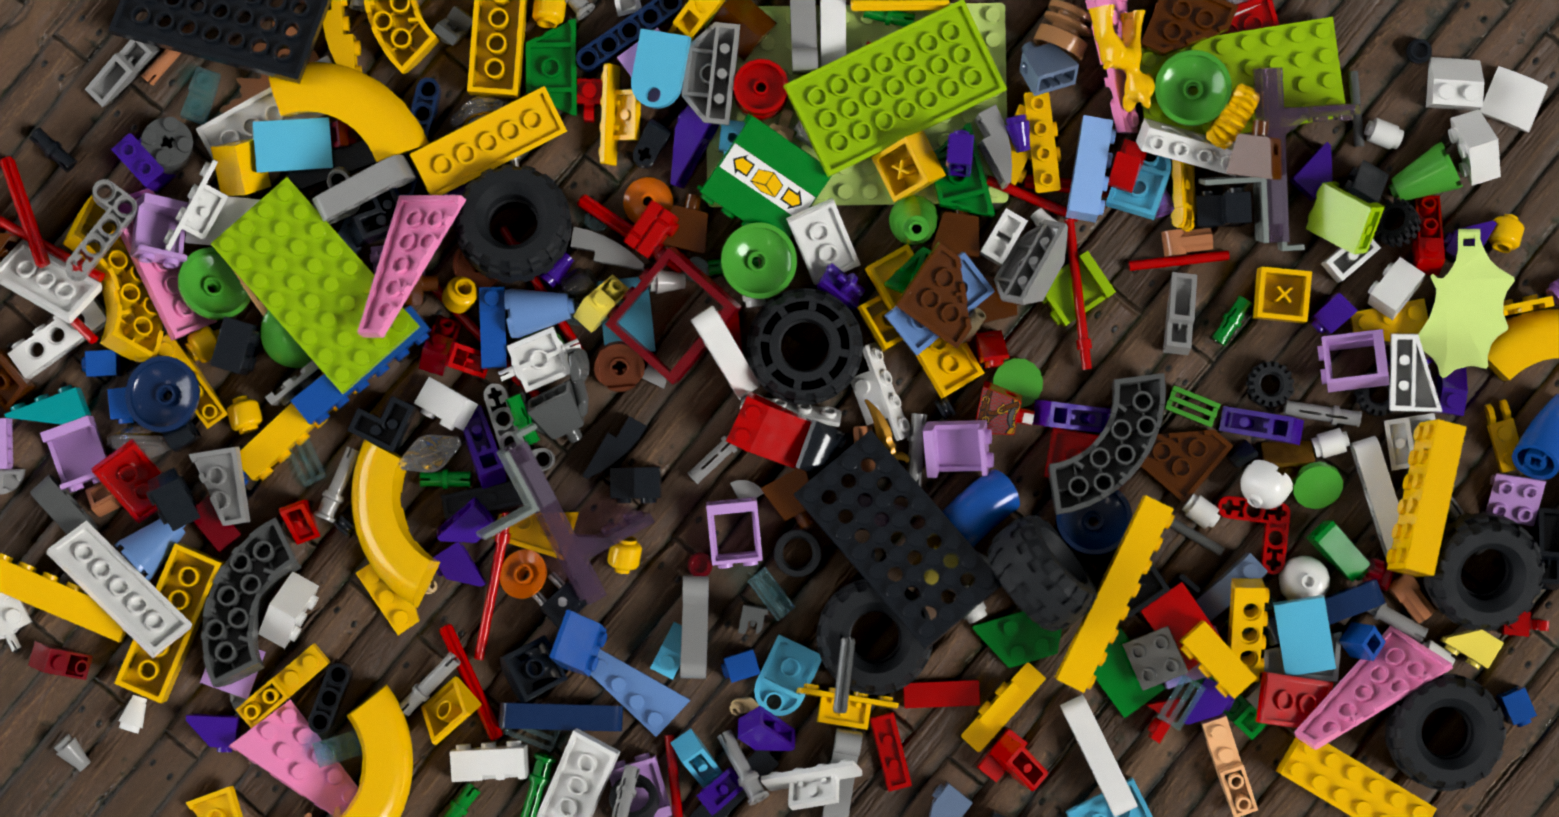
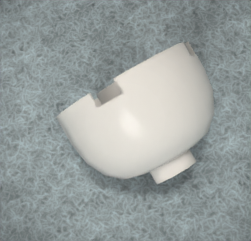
M1254 460L1252 464L1249 463L1243 472L1241 491L1247 502L1255 508H1276L1286 500L1293 489L1290 477L1286 473L1282 476L1277 472L1278 466L1265 460Z
M1298 556L1289 559L1285 563L1284 569L1279 573L1280 591L1287 600L1318 595L1325 596L1330 587V576L1327 568L1320 560L1311 556Z

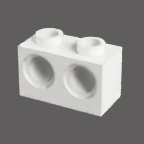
M1006 208L983 245L980 255L1001 266L1028 221Z

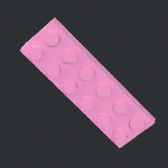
M147 188L129 195L136 201L144 193L154 195L155 193ZM123 203L118 206V210L122 214H128L132 211V207L127 203ZM134 219L120 235L129 255H131ZM131 257L171 341L189 335L205 326H212L217 323V320L208 319L195 313L182 299L178 288V273L181 266L171 269L164 267L160 263H143L138 258Z

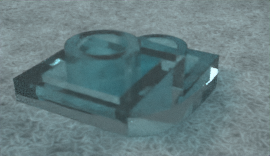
M198 66L196 67L188 87V96L180 113L181 118L201 125L207 122L218 90L221 74Z
M355 730L312 743L319 768L362 755V748Z

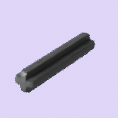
M842 637L833 705V711L836 713L847 712L855 640L850 637Z

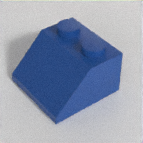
M566 610L549 657L563 669L590 677L591 672L595 671L598 665L599 658L597 655L600 647H603L606 643L607 630L600 623L573 611Z

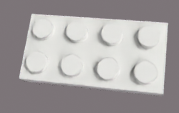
M22 239L0 262V284L71 324L103 290L101 283L89 276L82 281L71 280L66 274V263L48 254L50 265L38 268L34 262L28 242Z
M578 728L573 730L536 817H592L621 751Z

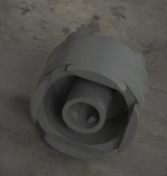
M174 117L157 119L145 128L141 144L164 168L163 173L172 175L186 168L192 156L193 138L185 124ZM163 144L172 145L170 149L167 146L162 148Z

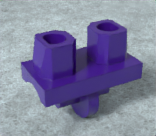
M833 263L827 266L817 284V288L820 291L829 292L852 311L857 309L859 300L866 290L857 283L858 276L854 273L850 275L845 274Z

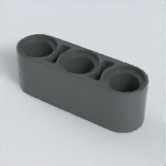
M47 475L30 491L33 498L66 534H69L85 521L95 529H98L96 522L67 490L60 489V483L52 475Z

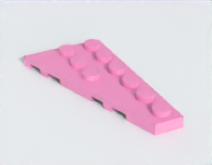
M1085 0L1087 10L1103 5H1115L1113 28L1122 40L1120 14L1128 13L1127 0ZM1095 40L1100 64L1102 65L1103 63L1100 58L1099 46ZM1106 69L1108 77H1105L1104 81L1106 87L1110 88L1113 95L1110 106L1117 133L1124 134L1138 133L1139 117L1136 113V106L1131 112H1126L1122 105L1125 94L1126 72L1122 69Z
M399 195L357 332L362 337L384 338L464 205L466 199L463 196Z
M1390 626L1382 635L1386 643L1375 660L1360 659L1294 732L1295 737L1314 750H1317L1411 694L1424 684L1453 668L1452 663L1400 630Z
M291 699L228 746L332 816L337 806L340 808L342 815L357 793V785L317 733L311 731L307 720Z

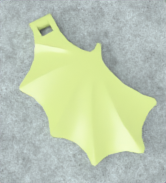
M1458 229V251L1453 267L1444 278H1437L1434 274L1430 276L1436 288L1435 302L1428 321L1418 334L1423 351L1433 358L1437 364L1439 375L1442 378L1447 377L1456 369L1468 366L1484 369L1488 367V353L1491 344L1499 335L1508 330L1503 314V306L1506 293L1515 281L1513 276L1498 268L1489 259L1480 239V229ZM1463 239H1475V245L1463 246Z

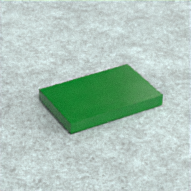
M1119 627L1113 644L1108 643L1104 651L1108 654L1101 667L1097 666L1093 675L1096 676V681L1123 718H1126L1165 688L1162 684H1159L1144 691L1142 690L1122 645L1130 640Z

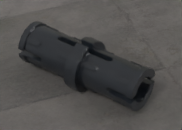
M37 128L31 134L29 139L42 149L44 156L55 161L66 173L76 166L77 160L62 148V144L59 141L53 140L42 128Z

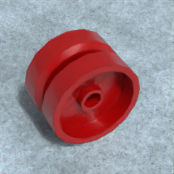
M756 59L747 62L739 69L734 78L733 96L736 106L746 116L750 113L759 120L774 118L783 110L788 100V94L783 87L789 83L786 73L778 64L771 60ZM758 87H764L765 91L759 92Z

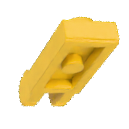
M1172 160V202L1175 209L1171 213V222L1174 227L1190 232L1195 226L1196 212L1194 165Z
M1504 399L1499 401L1503 421L1496 422L1495 411L1492 405H1484L1488 421L1487 428L1500 473L1517 469L1513 464L1512 454L1519 441L1508 402Z

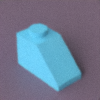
M676 622L673 623L650 667L652 670L672 680L681 664L682 625Z
M689 729L671 742L681 762L703 788L723 773L692 729Z

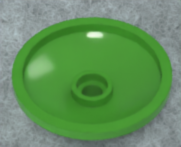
M1187 50L1172 56L1162 65L1155 81V96L1160 109L1174 122L1186 126H1199L1213 121L1225 109L1224 107L1228 104L1231 97L1232 84L1227 68L1217 57L1205 51ZM1195 87L1198 89V93L1190 95L1189 89Z
M751 223L740 227L729 236L722 249L721 268L726 281L736 292L749 298L764 299L777 295L789 285L796 271L797 256L793 243L781 229L771 224ZM754 257L760 259V265L758 267L752 264V259Z
M214 247L203 248L193 252L187 257V261L181 265L178 273L179 292L187 306L200 316L213 320H223L224 316L232 318L241 313L250 302L251 298L241 285L240 280ZM207 287H212L215 292H210Z
M267 310L260 327L261 342L265 351L274 361L283 366L291 368L305 367L312 359L273 314Z

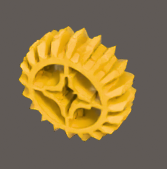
M1243 83L1237 85L1231 92L1230 100L1224 107L1225 109L1208 127L1206 139L1216 147L1224 150L1229 148L1250 120L1259 103L1260 94L1252 87L1246 86Z

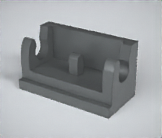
M744 603L738 633H746L749 621L752 627L757 622L756 634L760 633L763 627L764 616L768 614V608Z

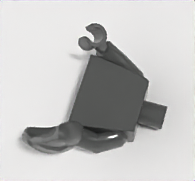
M576 349L573 353L569 354L571 381L568 380L531 399L525 390H520V393L523 395L525 408L532 418L531 421L537 426L535 431L544 435L547 434L551 439H557L565 435L570 443H575L582 438L579 428L584 425V416L588 413L589 396L585 380L589 375L590 369L588 353L583 349Z

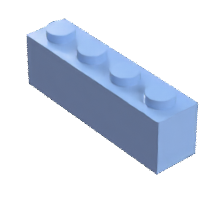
M1083 115L1078 136L1066 218L1095 223L1098 215H1103L1105 200H1101L1102 191H1107L1109 177L1105 176L1106 167H1111L1113 153L1109 152V146L1114 144L1116 129H1112L1113 120Z

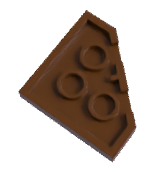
M1158 0L1141 41V48L1164 56L1227 32L1238 5L1226 0Z
M938 242L895 303V306L958 349L972 329L967 308L968 301L965 283L963 282L961 271V258Z
M1215 430L1158 434L1150 453L1140 467L1185 504L1231 450L1233 445Z

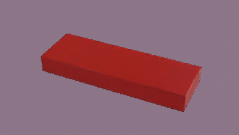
M979 680L911 682L903 688L904 708L980 706Z
M894 712L870 717L869 720L887 791L890 792L912 786Z

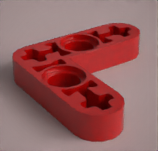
M1235 496L1220 498L1216 507L1220 509L1218 514L1221 517L1265 523L1260 564L1268 571V574L1280 573L1284 569L1291 515L1289 507L1282 503L1280 510L1285 512L1284 516H1280L1279 520H1276L1275 515L1266 514L1267 520L1263 519L1265 509L1260 508L1259 515L1253 518L1247 514L1246 509L1249 503L1246 498ZM1227 500H1231V505L1240 506L1239 501H1243L1241 507L1242 517L1238 516L1240 511L1231 510L1227 515L1226 510L1222 509V504H1227ZM1273 531H1279L1282 535V541L1278 545H1272L1269 542V534ZM1267 547L1281 549V554L1275 552V560L1279 561V565L1274 566L1273 570H1270V566L1266 565V561L1272 558V552H1267Z

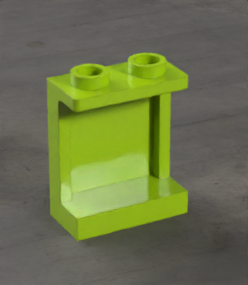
M1335 181L1322 183L1316 193L1317 199L1314 207L1308 215L1306 229L1354 255L1367 253L1385 206L1377 202L1367 203L1340 189V184Z
M1089 251L1079 256L1085 313L1116 293ZM1069 263L1060 269L1044 300L1041 301L1043 305L1047 303L1052 309V312L1049 313L1057 325L1062 324L1063 327L1076 320Z

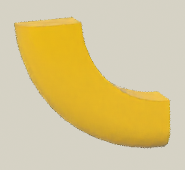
M364 0L373 34L389 60L402 74L408 73L417 66L440 41L427 26L420 11L418 0Z
M308 62L300 84L269 76L270 86L281 116L292 117L305 113H323L338 118L352 127L364 139L372 151L376 162H380L393 155L412 153L429 144L423 128L406 104L383 83L358 70L332 63Z
M93 195L81 208L63 242V245L73 252L106 212L94 202ZM106 223L102 227V230L107 234H112L117 229L112 223ZM119 236L95 266L96 269L105 273V278L100 283L103 288L102 294L106 307V322L100 344L130 360L144 362L150 358L157 357L164 333L162 331L163 322L121 236ZM89 243L86 247V250L91 254L98 253L101 249L97 243Z
M1559 309L1536 310L1506 319L1508 330L1499 335L1491 344L1488 353V368L1502 381H1509L1519 372L1535 363L1548 359H1559Z
M364 439L357 457L352 480L351 504L356 534L363 552L378 576L402 599L418 608L440 562L429 555L413 539L408 530L409 527L405 519L404 510L401 507V493L410 460L402 458V456Z
M386 684L346 715L357 733L362 748L363 760L357 793L340 817H401L404 811L413 775L412 741L405 715L400 708L397 698Z

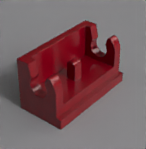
M207 496L197 504L201 518L193 521V523L215 550L221 554L239 539L241 533L234 525H222L210 500V496Z

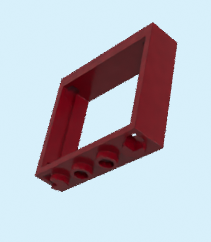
M670 247L667 250L663 248L657 254L655 265L651 269L648 267L639 276L640 283L635 288L632 286L623 296L625 301L620 307L616 305L608 313L607 317L609 320L605 325L673 385L683 378L707 349L702 338L699 337L671 370L619 324V321L669 261L672 260L724 306L719 316L725 326L742 306L675 247Z

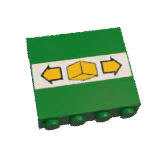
M748 113L743 120L745 126L704 186H698V190L702 193L700 197L711 205L714 202L723 207L721 211L728 217L734 219L737 216L743 220L742 226L751 223H767L781 229L790 238L792 231L786 218L810 208L832 176L827 177L819 160Z

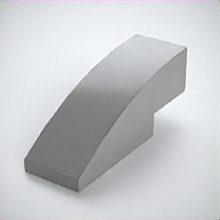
M130 40L119 53L113 55L85 90L102 107H105L146 68L161 50L157 46Z
M994 105L978 113L974 121L984 137L978 148L1003 190L1011 182V147L1003 118L997 106Z
M578 227L573 228L570 247L595 252L594 262L645 270V265L619 243L590 230Z
M1172 272L1163 353L1188 355L1191 350L1192 329L1195 320L1196 274Z

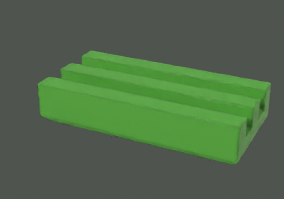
M1174 385L1164 409L1212 428L1221 404ZM1176 392L1209 405L1213 409L1210 411L1175 397ZM1172 402L1208 415L1209 419L1205 420L1171 406Z

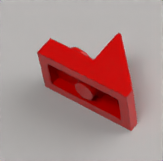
M1124 139L1121 150L1116 154L1108 186L1132 193L1148 152L1141 151L1136 142Z
M1181 697L1145 703V705L1161 714L1160 718H1154L1148 727V731H1150L1148 737L1160 744L1187 701Z

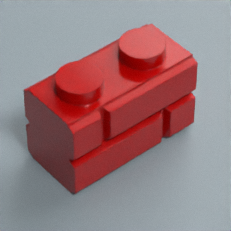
M651 200L623 242L651 261L653 256L656 257L665 248V245L662 243L667 236L672 237L679 228V224H677L679 218L654 200Z
M1008 735L1003 736L991 750L990 754L1019 784L1031 791L1036 790L1048 775V771L1020 742Z

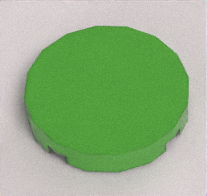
M1014 358L1005 361L1003 365L997 368L993 376V384L1022 395L1020 408L1031 405L1035 402V399L1039 398L1043 388V378L1040 370L1034 363L1026 359Z
M1313 462L1303 466L1292 480V492L1297 502L1311 509L1324 508L1333 504L1343 490V480L1339 471L1334 466L1332 467L1325 462Z

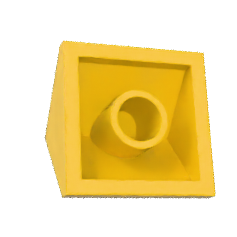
M253 138L210 147L213 159L218 161L215 170L220 192L227 196L248 195L271 187L268 172L256 173Z
M880 295L857 307L856 310L882 352L903 340L884 316L889 310Z
M456 676L421 706L429 735L434 745L442 741L482 705Z

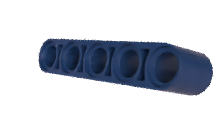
M666 0L651 1L580 49L576 56L580 69L587 73L598 70L604 63H608L636 44L639 40L641 29L655 30L676 17L683 9V1L678 0L679 4L675 9H667L664 5ZM648 12H654L658 15L657 20L652 24L644 21V16ZM627 26H633L637 29L634 37L628 38L623 35V31ZM607 40H613L616 43L615 49L611 52H606L602 49L603 43ZM586 54L595 56V61L590 66L582 64V58Z
M423 78L417 84L411 113L417 118V113L420 109L429 110V117L424 121L418 120L430 143L442 90L434 79ZM428 84L435 85V93L432 96H424L423 89ZM416 168L413 171L417 178L410 182L412 189L409 193L401 194L399 187L394 188L398 197L399 195H417L421 177Z
M1372 579L1326 596L1325 603L1329 625L1385 604L1386 601L1377 579ZM1275 616L1268 618L1267 626H1263V633L1269 646L1280 643Z
M499 703L498 728L575 730L578 728L581 731H622L623 706Z

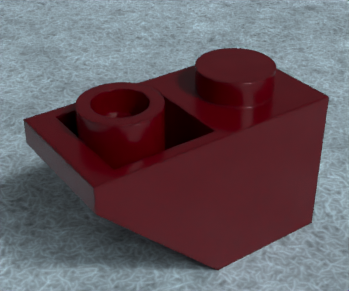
M438 315L429 334L430 337L423 346L419 369L443 377L447 368L445 362L452 341H457L462 323Z
M35 641L28 666L43 673L86 680L93 656L62 646Z

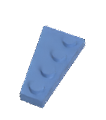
M599 650L597 655L599 658L598 665L590 675L655 737L691 701L686 696L679 694L606 651Z

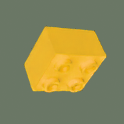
M924 130L904 137L871 157L893 202L912 196L946 176Z
M1272 267L1257 268L1252 318L1306 323L1308 321L1312 272Z

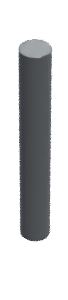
M1358 71L1348 72L1354 147H1363L1364 134Z
M1173 519L1170 528L1221 556L1225 547L1177 519Z

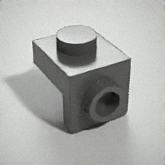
M454 6L447 18L436 24L433 32L438 35L442 42L453 46L465 38L472 27L473 17L460 7Z

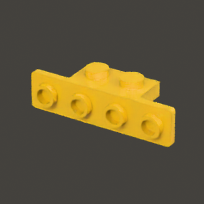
M604 63L601 74L603 89L600 99L602 115L599 125L601 142L598 154L601 164L616 166L618 141H639L641 102L636 99L632 89L620 90V66Z
M1032 92L1024 94L1026 119H1029L1030 152L1035 192L1059 191L1061 185L1058 162L1061 161L1060 147H1056L1055 137H1058L1057 122L1052 120L1050 95L1047 92L1034 96Z
M1029 662L1025 663L1008 683L1003 682L995 691L997 695L991 702L987 700L979 708L978 712L980 714L961 734V737L977 752H981L1046 678Z
M804 683V687H799L796 691L799 694L820 697L817 722L868 730L871 705L897 709L899 703L893 702V697L878 695L876 700L868 698V694L853 691V696L849 695L847 712L836 713L833 711L835 688L829 687L828 692L818 690V685Z

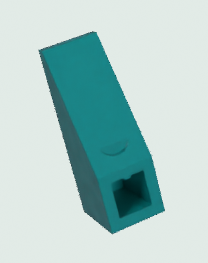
M68 385L58 389L59 394L49 397V394H44L34 398L35 403L26 406L25 402L10 407L11 412L4 415L5 418L63 425L87 415L91 416L82 389L73 388L72 385Z

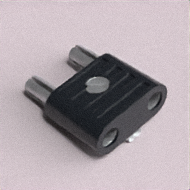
M552 572L548 578L559 590L548 600L539 591L532 597L541 606L539 609L560 629L566 610L578 614L588 602L569 582L565 583L555 572Z

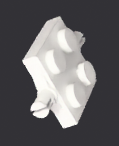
M551 327L506 346L511 357L512 366L498 371L501 381L516 376L522 382L525 392L528 393L570 375L568 353L581 349L580 344H577L579 343L578 339L576 338L563 344L558 339L554 328Z
M0 592V639L6 638L13 652L22 647L15 633L20 628L32 623V620L22 601Z

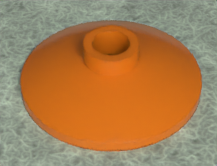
M645 177L634 181L627 188L624 194L623 206L626 215L633 223L637 222L647 206L643 204V200L646 197H651L659 205L671 211L673 196L664 182L656 178Z
M528 549L518 550L509 555L502 565L500 584L503 590L511 597L517 599H525L535 595L543 587L547 577V566L544 559L537 552ZM530 573L529 577L524 580L525 574Z

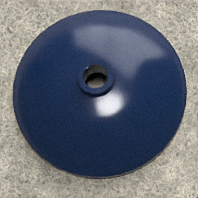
M170 356L150 358L142 362L133 371L128 380L125 395L127 408L133 419L145 429L154 432H170L179 429L192 418L198 407L200 387L197 377L186 363ZM171 391L172 398L167 400L166 395Z
M1116 490L1091 506L1074 512L1056 515V524L1062 539L1075 551L1092 556L1104 555L1117 549L1132 519V510L1123 493ZM1095 519L1098 525L1091 526L1089 521Z

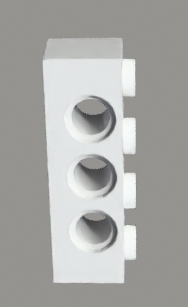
M1146 118L1143 120L1136 139V143L1141 151L1227 174V167L1235 144L1232 143L1229 148L1224 150L1208 141L1206 135Z
M95 297L80 313L85 318L84 324L94 334L103 329L106 322V310ZM54 315V321L49 325H40L32 331L34 334L27 340L23 338L13 344V350L8 355L23 377L32 379L86 341V339L71 324ZM61 328L64 332V338L62 341L56 342L54 333L57 329ZM41 343L43 353L37 357L33 349L36 344Z

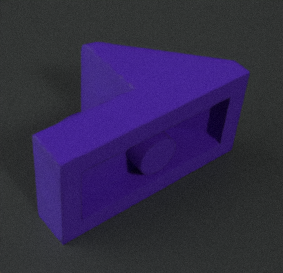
M729 767L702 788L701 792L696 796L709 813L714 815L740 793L743 787L738 785L739 777Z

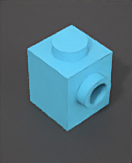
M730 120L729 126L721 125L719 152L725 155L745 126L743 121Z

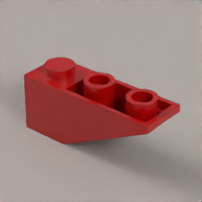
M1429 195L1414 199V209L1420 216L1421 224L1418 225L1421 229L1420 232H1414L1417 237L1415 240L1412 239L1413 266L1425 273V275H1439L1445 261L1440 196Z
M1002 331L975 334L978 363L985 364V368L1003 365L1004 361L1009 358V353Z

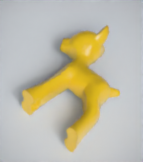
M1114 4L1088 9L1093 23L1094 37L1099 46L1100 58L1104 64L1103 69H1122L1126 72L1125 94L1122 101L1124 110L1131 112L1137 102H1141L1145 108L1149 109L1151 107L1150 97L1155 90L1154 78L1151 73L1144 74L1140 71L1142 57L1141 30L1145 10H1134L1133 12L1120 14L1122 21L1121 40L1113 28Z

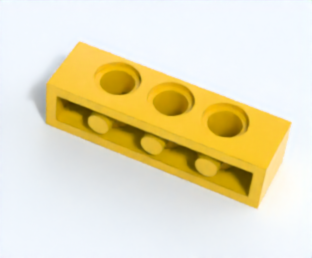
M1232 578L1227 646L1257 677L1253 682H1259L1260 673L1264 672V658H1261V650L1266 648V636L1263 634V626H1267L1268 614L1267 611H1264L1265 603L1269 602V588L1265 587L1261 578ZM1248 604H1255L1250 610L1244 609ZM1247 627L1253 628L1249 633L1242 632ZM1244 651H1252L1248 656H1241Z

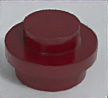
M698 552L690 557L688 569L693 576H707L712 571V559L706 553Z

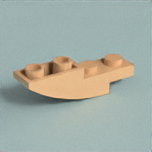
M1223 713L1200 721L1207 740L1206 744L1233 817H1241L1258 811L1227 716Z

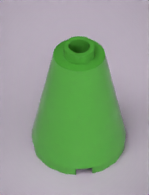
M1442 142L1434 145L1391 178L1393 184L1389 185L1394 198L1406 201L1463 187Z
M918 195L909 196L897 201L891 209L889 216L890 229L893 235L902 243L909 245L923 244L929 241L938 229V211L934 204L925 197Z

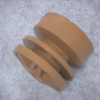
M1051 0L1048 5L1051 11H1046L1044 17L1052 25L1040 24L1033 41L1039 46L1048 43L1055 44L1075 61H1081L1088 45L1080 36H1093V31L1090 29L1092 28L1090 13L1075 4Z

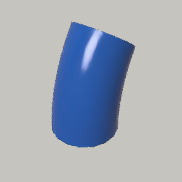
M1557 393L1531 421L1513 451V464L1528 477L1545 480L1554 477L1559 471V394Z
M992 469L989 471L988 476H981L942 512L974 548L993 528L1020 507V499L1016 488L1009 478L1001 471Z

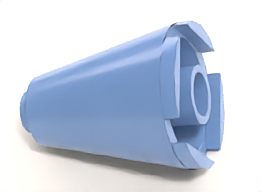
M512 288L505 290V310H508V318L506 320L511 338H520L569 320L572 317V313L576 312L574 298H569V295L566 293Z
M158 519L119 540L114 546L117 550L122 547V556L141 574L145 573L147 575L145 578L150 581L170 555L174 544L178 543L186 533L183 529L185 526L172 531L169 524L164 525L161 519Z

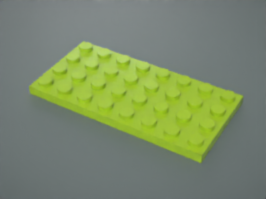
M964 0L955 2L783 86L827 177L883 151L906 136L926 130L1007 90Z
M1333 17L1216 35L1164 56L1141 48L1140 71L1144 74L1151 73L1154 78V84L1160 68L1169 58L1183 51L1200 50L1214 55L1225 65L1231 78V92L1237 85L1242 83L1255 89L1260 94L1259 103L1240 134L1252 132L1254 120L1269 121L1268 129L1347 117ZM1192 87L1188 92L1190 95H1196L1198 89ZM1155 90L1150 97L1151 107L1149 109L1145 108L1141 103L1143 120L1146 118L1206 135L1211 124L1209 122L1199 126H1186L1174 122L1160 109L1156 100Z
M288 177L210 243L342 394H345L420 328L416 321L402 307L384 338L362 337L357 333L375 275L327 221L323 222L319 212Z

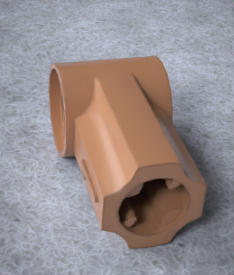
M1211 228L1194 229L1190 232L1182 229L1161 232L1164 257L1186 255L1188 252L1213 249Z
M1401 574L1390 583L1388 591L1398 603H1402L1416 623L1419 624L1432 616L1436 610L1419 590L1420 586L1415 578L1410 575Z

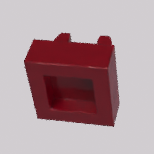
M340 120L329 123L332 149L346 147L356 142V139L348 138V131L353 128Z
M1371 558L1370 565L1367 567L1368 573L1362 578V581L1366 582L1377 579L1380 589L1387 591L1395 571L1387 570L1388 563L1385 561Z

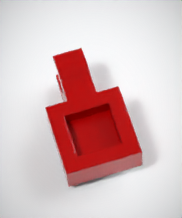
M577 79V105H584V123H595V105L601 106L600 99L603 89L601 79Z
M1530 611L1528 613L1523 612L1518 617L1519 620L1509 626L1507 624L1502 625V634L1529 637L1530 629L1549 631V621L1531 619Z

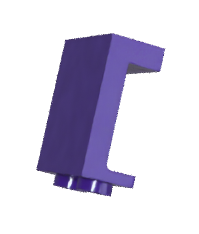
M131 133L111 149L139 181L150 190L159 193L176 177L175 174L167 175L163 173L164 168L141 144V138L137 140Z

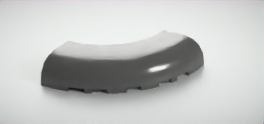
M1164 373L1115 379L1112 383L1110 415L1100 436L1082 453L1068 460L1049 465L1048 474L1056 515L1074 512L1103 500L1118 490L1139 469L1150 453L1162 423L1166 394Z
M276 517L258 527L249 534V537L242 544L234 548L231 552L232 555L217 572L209 597L206 599L203 611L201 640L206 671L213 687L233 684L264 669L258 646V628L262 611L277 586L292 571L295 572L302 568Z

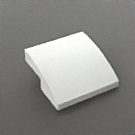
M1498 66L1480 111L1483 116L1504 122L1506 126L1529 133L1548 86L1525 75Z
M1435 413L1384 421L1392 470L1409 468L1408 457L1415 444L1413 439L1414 430L1420 422L1436 420Z

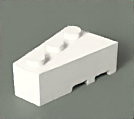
M1391 333L1390 411L1442 412L1418 334Z
M521 740L506 741V745L496 746V742L481 743V747L471 748V744H458L456 749L450 751L452 782L482 781L484 779L504 780L511 777L526 779L530 773L528 744H521Z

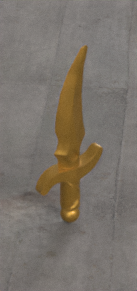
M865 399L864 402L873 419L876 435L897 460L901 459L909 462L910 458L908 455L895 451L896 444L892 440V432L885 417L868 399Z

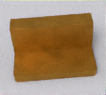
M1300 441V445L1282 442L1261 443L1263 460L1278 466L1277 472L1282 476L1286 473L1291 481L1303 466L1315 462L1310 441Z

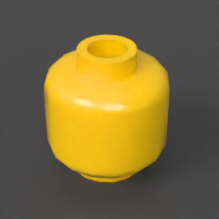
M534 0L532 17L538 26L542 28H556L557 25L564 21L566 2L565 0Z
M1504 214L1495 218L1493 221L1497 224L1488 238L1492 248L1502 253H1510L1512 250L1519 248L1525 227L1518 220V217L1512 214Z
M455 277L448 282L443 290L442 302L449 311L462 314L467 312L476 302L478 288L469 278Z
M205 326L188 335V343L185 346L194 361L199 360L202 363H206L212 359L220 333L218 329L213 331L211 327Z
M247 396L234 398L232 400L233 404L226 410L232 430L239 431L240 435L257 431L259 425L263 422L258 402L254 399H248Z
M617 536V539H613L609 545L608 564L615 568L614 571L617 573L629 574L631 570L637 569L640 565L641 544L633 536Z

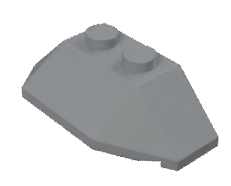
M714 22L690 43L683 80L682 97L704 123L729 126L738 58L739 24Z
M1043 220L1039 223L1040 226L1030 230L1015 242L994 278V283L1002 301L1026 305L1044 300L1065 262L1067 223Z

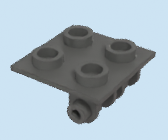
M1169 626L1144 636H1137L1131 639V641L1122 644L1143 691L1189 673Z

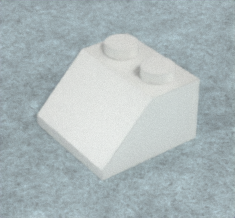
M1430 57L1426 97L1427 108L1475 111L1483 107L1484 78L1480 60Z

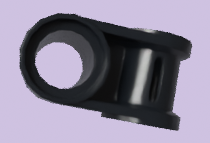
M651 118L633 151L635 164L642 169L652 167L660 152L668 143L673 130ZM649 151L650 160L645 158L644 161H640L638 153Z

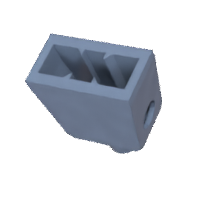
M1032 41L1023 45L1020 73L1034 96L1076 83L1079 64L1058 46L1048 43L1037 47Z

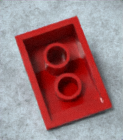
M749 391L726 442L752 454L797 469L795 466L812 420Z

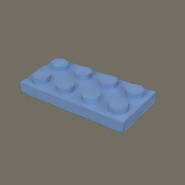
M962 251L958 256L961 258V271L963 282L965 283L969 313L995 291L966 253ZM896 306L884 315L915 355L920 354L939 338V336Z

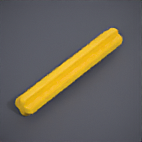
M950 0L850 1L852 11H939L950 5Z

